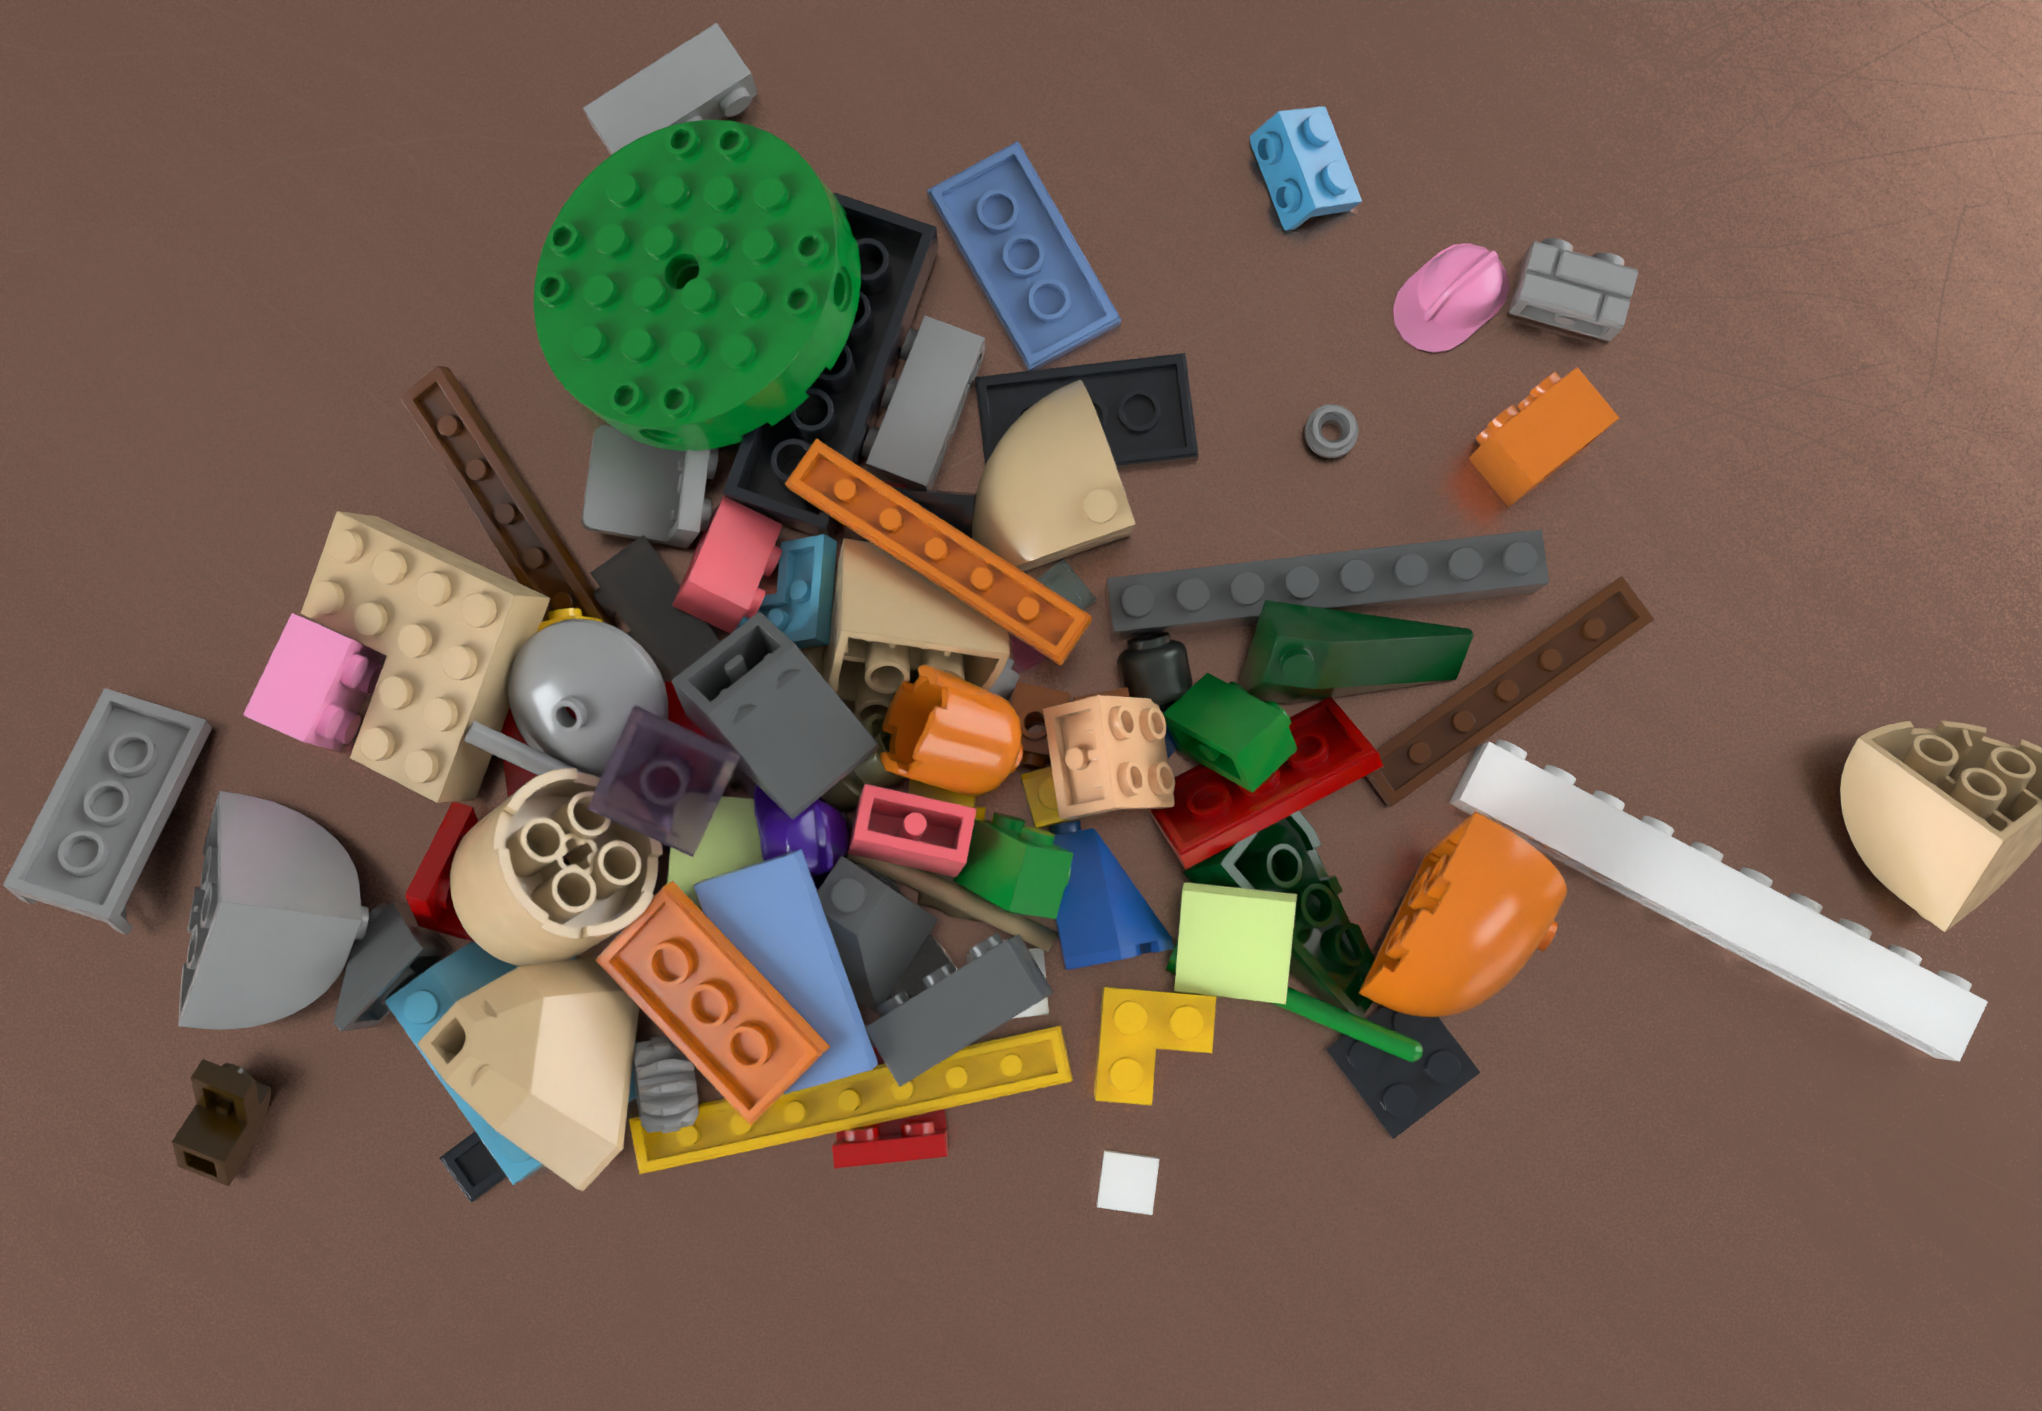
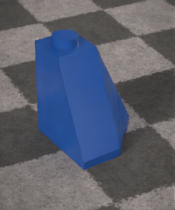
M1080 820L1048 826L1049 832L1055 835L1053 843L1074 853L1070 866V880L1064 889L1057 918L1054 919L1063 968L1065 970L1123 960L1150 952L1155 953L1174 949L1172 937L1095 828L1082 830Z

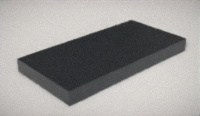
M1186 353L975 377L985 465L997 443L1026 410L1050 393L1078 380H1082L1092 400L1117 469L1198 460L1199 454Z

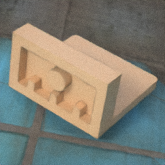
M1097 695L1043 709L1059 819H1075L1118 809H1165L1174 807L1173 790L1175 787V777L1172 768L1168 764L1164 739L1166 721L1159 705L1154 704L1151 699Z

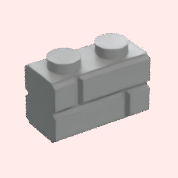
M1546 238L1541 242L1534 241L1522 258L1508 313L1611 341L1625 324L1638 269L1624 266V259L1615 254L1600 252L1595 253L1591 257L1573 252V246L1561 239Z

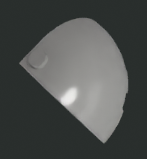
M219 791L202 852L205 858L201 872L200 887L195 886L187 929V932L192 934L188 947L187 963H184L182 966L178 1026L215 1030L248 1028L282 1019L305 1008L324 994L336 981L346 964L354 940H362L364 938L369 920L368 907L361 906L359 880L355 865L347 851L332 834L312 819L281 804L254 796Z

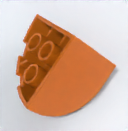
M1474 812L1426 851L1359 994L1391 1010L1418 1017L1450 1016L1465 1012L1484 1003L1502 990L1519 973L1536 949L1543 952L1550 945L1558 928V923L1554 919L1567 895V886L1563 876L1552 862L1531 844L1496 822Z

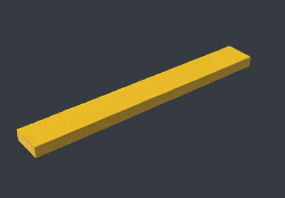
M1060 1025L968 1045L899 1087L885 1063L876 1065L870 1071L784 1094L752 1125L725 1098L698 1104L699 1114L694 1125L682 1127L680 1131L648 1133L641 1125L639 1117L629 1119L639 1174L1072 1082L1073 1077L1062 1026Z

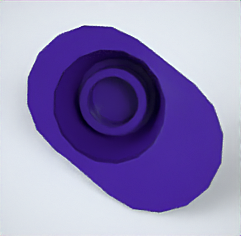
M756 784L754 790V812L763 861L802 849L816 890L819 889L840 857H844L848 849L849 832L846 821L839 811L829 805L822 797L792 820Z

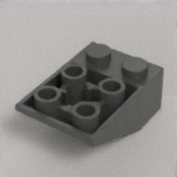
M760 611L672 680L686 716L792 820L879 749L875 739L796 644Z

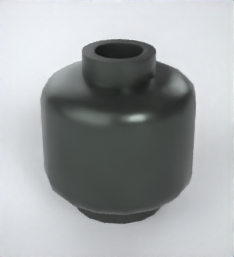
M1168 632L1132 638L1127 641L1128 649L1121 652L1118 657L1117 664L1122 688L1128 687L1130 697L1151 699L1154 704L1159 705L1162 713L1193 686L1186 647L1180 641L1171 640Z

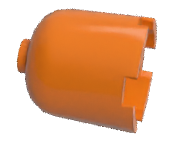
M921 665L918 668L920 677L914 684L903 681L900 684L884 719L882 731L891 734L890 753L885 751L880 754V760L885 770L966 796L978 797L995 790L1010 773L1017 769L1021 762L1023 745L1021 743L1020 718L1010 702L1003 697L937 668Z

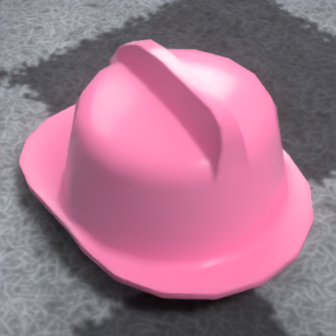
M1470 243L1455 244L1440 251L1413 274L1398 291L1393 307L1395 327L1403 340L1416 349L1431 353L1448 351L1466 341L1496 315L1506 302L1509 290L1507 271L1500 262L1498 254L1494 250L1489 251L1484 247Z

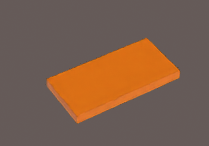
M674 881L666 884L653 897L647 909L635 921L626 926L595 960L750 1125L759 1119L830 1048L828 1043Z

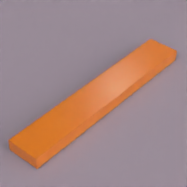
M818 439L814 441L785 483L788 489L1060 666L1092 621L1091 615Z

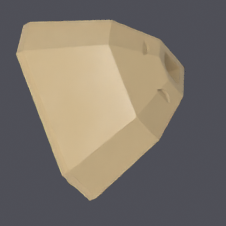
M598 956L520 966L458 1000L417 1043L443 1080L487 1123L505 1138L581 1191H584L623 1149L639 1006L595 961Z

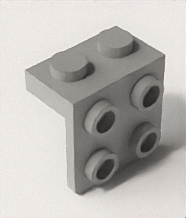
M599 426L592 438L581 516L583 527L593 532L688 548L699 532L706 531L709 525L712 500L704 498L706 479L713 480L716 472L718 448L700 451L661 449L625 436L613 426Z

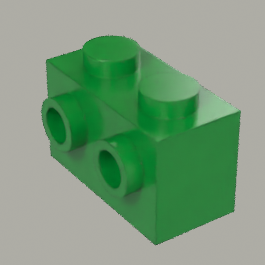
M1206 673L1163 713L1166 725L1179 752L1252 793L1298 750L1289 728L1291 720L1282 707L1273 701L1265 703L1250 695L1238 683L1234 681L1227 683L1209 673Z
M997 812L993 813L992 821L975 818L966 864L957 877H954L953 881L1008 912L1056 919L1064 889L1070 880V866L1074 853L1054 844L1055 835L1053 833L1025 826L1026 821L1021 818Z

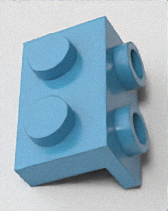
M1325 106L1278 111L1250 135L1251 146L1284 230L1296 229L1313 216L1350 211L1362 202Z

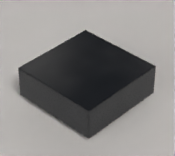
M476 1131L439 1158L471 1203L507 1178V1175Z

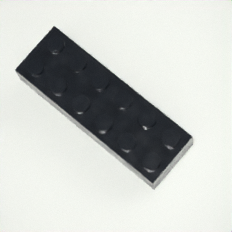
M834 192V195L845 210V216L850 225L852 236L857 241L861 264L860 294L853 326L831 370L826 367L824 368L820 376L805 392L809 397L800 406L775 425L771 426L767 422L755 430L744 434L743 441L740 444L723 490L725 497L780 524L815 536L825 534L830 538H833L839 521L788 489L785 483L816 439L858 466L860 465L865 439L870 428L875 424L886 386L894 372L939 248L937 228L935 226Z

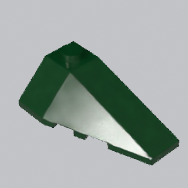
M1265 600L1238 684L1250 695L1260 700L1291 704L1326 699L1328 697L1333 698L1457 680L1474 634L1468 628Z
M1300 811L1183 871L1192 883L1297 894L1289 972L1326 1003L1357 1016H1364L1374 1001L1359 994V991L1375 958L1360 926L1350 923L1338 897V894L1343 892L1336 875L1328 876L1316 850L1317 847L1321 846L1314 828Z

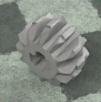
M666 1035L651 1037L649 1041L638 1042L634 1049L632 1069L639 1118L643 1128L648 1133L658 1131L668 1133L680 1131L682 1127L694 1125L699 1114V1100L692 1062Z

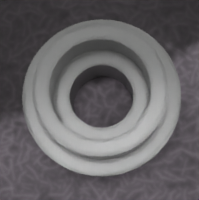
M1328 404L1312 412L1306 422L1304 434L1306 442L1313 452L1325 458H1337L1345 455L1353 448L1358 438L1359 428L1356 418L1348 409L1340 405ZM1327 424L1336 426L1340 432V438L1334 441L1327 440L1322 435V427Z

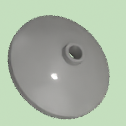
M569 619L556 622L545 627L526 641L512 664L508 683L509 704L516 726L530 747L585 773L604 780H612L625 776L639 768L654 754L660 745L668 722V697L665 684L656 664L643 647L616 627L589 619ZM566 706L575 711L577 720L568 714Z

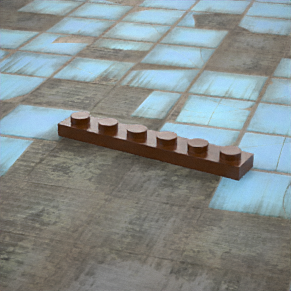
M437 366L399 398L518 582L550 598L543 621L549 620L548 613L551 611L579 608L582 611V616L602 619L603 623L619 629L450 368Z
M1619 577L1376 749L1379 752L1383 767L1366 775V777L1388 807L1395 805L1655 619L1624 577Z

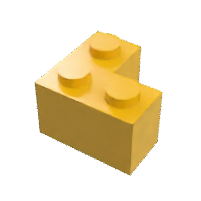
M1102 986L1093 1093L1095 1100L1152 1105L1156 1049L1212 1053L1216 996Z

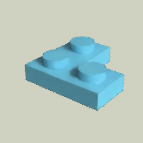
M822 534L781 542L782 554L779 559L777 593L765 595L757 613L760 611L799 649L829 645L837 541ZM743 617V619L740 621L735 630L738 629L749 619Z

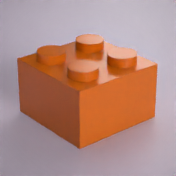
M1578 367L1562 379L1556 371L1534 387L1529 392L1530 395L1516 407L1511 405L1487 425V428L1475 438L1480 447L1468 459L1508 508L1590 445L1620 419Z

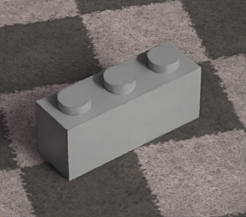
M715 23L583 107V110L593 129L612 155L632 141L658 129L691 121L718 120L725 115L727 117L735 116L745 110L751 103L752 98L758 95L752 73L722 29Z
M925 315L919 330L912 328L909 330L900 355L901 359L906 360L905 366L899 379L890 378L882 398L881 407L887 409L880 428L875 426L870 428L863 445L861 455L868 458L866 466L869 473L884 481L907 485V488L932 490L986 353L985 337Z

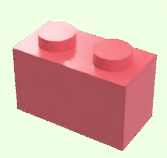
M723 496L710 517L707 530L702 533L672 606L731 634L743 617L752 618L760 608L766 591L759 588L758 585L762 575L768 578L771 576L780 559L782 549L776 546L775 543L783 525Z
M865 784L858 799L847 854L957 877L967 861L976 808Z

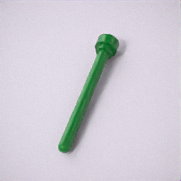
M1178 940L1166 968V971L1175 975ZM1291 987L1287 988L1286 1004L1272 1003L1406 1061L1415 1062L1423 1054L1422 1045L1418 1041Z

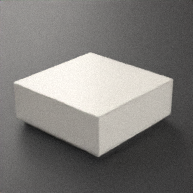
M1104 1150L1097 1207L1152 1215L1160 1159L1153 1156Z

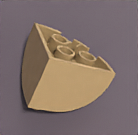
M1082 380L1057 389L1026 410L997 443L978 483L975 494L972 539L1023 572L1130 536L1136 525L1106 436Z
M844 538L834 577L829 645H825L822 677L840 699L845 700V705L860 722L873 714H880L886 717L889 705L900 684L903 681L914 684L920 677L918 668L921 665L937 668L985 690H989L1000 676L1010 655L1008 631L873 543Z
M1910 721L1885 725L1858 737L1847 758L1840 786L1841 807L1845 825L1858 854L1875 877L1893 894L1916 910L1920 916L1946 932L1991 896L2042 842V748L2022 739L2017 747L2002 741L1984 737L1987 728L1966 723L1940 721L1937 728H1914Z

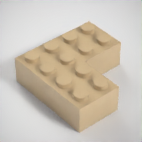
M337 511L301 614L387 656L350 758L436 803L476 800L492 754L465 742V736L473 721L501 732L510 708L508 683L512 664L521 647L536 634L550 598L382 518Z

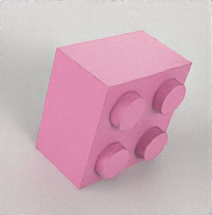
M292 613L243 715L302 742L340 752L343 744L350 743L359 729L361 715L358 712L366 695L373 694L383 668L382 662L386 655Z

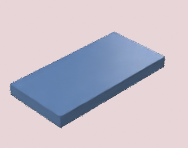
M1019 141L926 190L930 203L1026 371L1039 370L1121 325L1119 314Z
M802 849L720 874L694 885L703 913L830 1046L784 1094L872 1070L878 1062Z

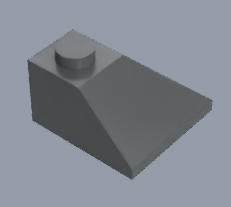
M841 856L817 891L853 995L858 1002L877 1014L878 1012L875 1008L887 1000L939 919L860 866Z
M385 902L381 903L369 913L368 926L362 940H354L333 1024L341 1032L376 1027L391 1012L385 1000L430 967L440 962L453 947L437 931L418 926L408 903L391 902L389 905Z

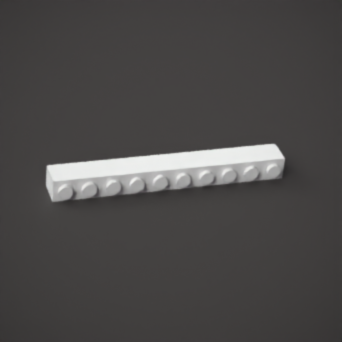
M1498 739L1495 744L1486 742L1477 746L1449 804L1470 815L1474 812L1481 814L1518 835L1544 854L1937 1059L1961 1060L1988 1001L1969 992L1972 984L1967 980L1943 970H1939L1937 975L1919 966L1922 958L1917 954L1890 944L1888 949L1869 940L1872 932L1867 928L1842 918L1837 923L1821 915L1820 912L1823 907L1812 899L1797 893H1791L1787 897L1771 889L1773 880L1760 872L1746 867H1742L1739 872L1721 863L1724 855L1716 849L1693 841L1691 846L1675 839L1672 837L1674 829L1666 823L1649 816H1643L1642 820H1639L1623 811L1625 803L1618 798L1599 790H1595L1593 795L1574 786L1576 778L1573 775L1552 765H1546L1544 770L1525 760L1527 756L1526 751L1510 742Z

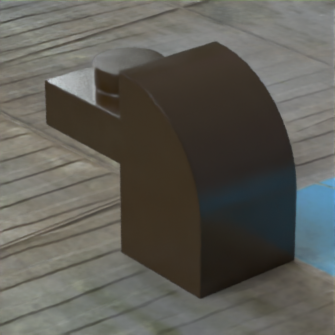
M202 1059L191 1076L196 1105L172 1140V1145L178 1167L230 1186L257 1139L268 1112L271 1087L255 1081L246 1070L237 1065L224 1063L220 1066Z

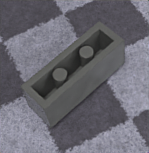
M998 933L994 934L969 950L974 960L956 971L952 963L949 962L923 978L922 981L927 989L912 999H909L905 991L875 1008L881 1018L865 1028L899 1087L1054 993L1019 934L1004 942Z

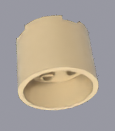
M577 768L557 769L541 774L527 782L475 824L460 842L455 852L450 872V890L456 914L466 932L482 949L506 963L515 966H527L571 960L631 924L650 905L655 896L652 893L657 879L658 857L663 854L656 825L643 803L620 782L612 784L597 776L577 772ZM565 857L568 859V861H569L570 864H571V865L568 866V867H567L566 864L563 862V859H564Z

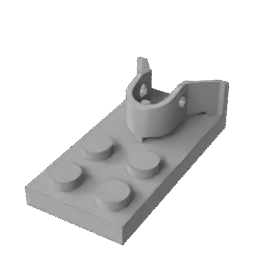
M104 688L3 886L23 902L34 904L40 901L106 922L115 931L126 935L129 934L133 926L127 922L126 903L212 729L207 720Z

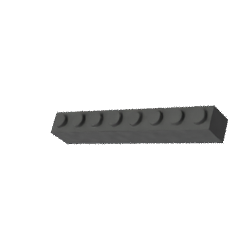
M1542 529L1110 577L1106 580L1104 590L1110 640L1116 641L1160 632L1179 634L1257 625L1265 600L1365 613L1534 594L1549 583Z

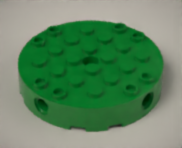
M699 120L671 125L644 135L620 148L598 165L574 190L551 226L537 266L533 303L535 326L545 359L554 375L572 396L619 432L640 443L675 451H700L720 448L743 441V434L751 432L767 422L773 426L800 406L809 397L805 392L820 376L825 367L829 370L832 369L845 346L855 319L861 286V264L858 244L852 236L850 225L845 216L846 212L827 185L795 149L775 135L752 125L724 120Z

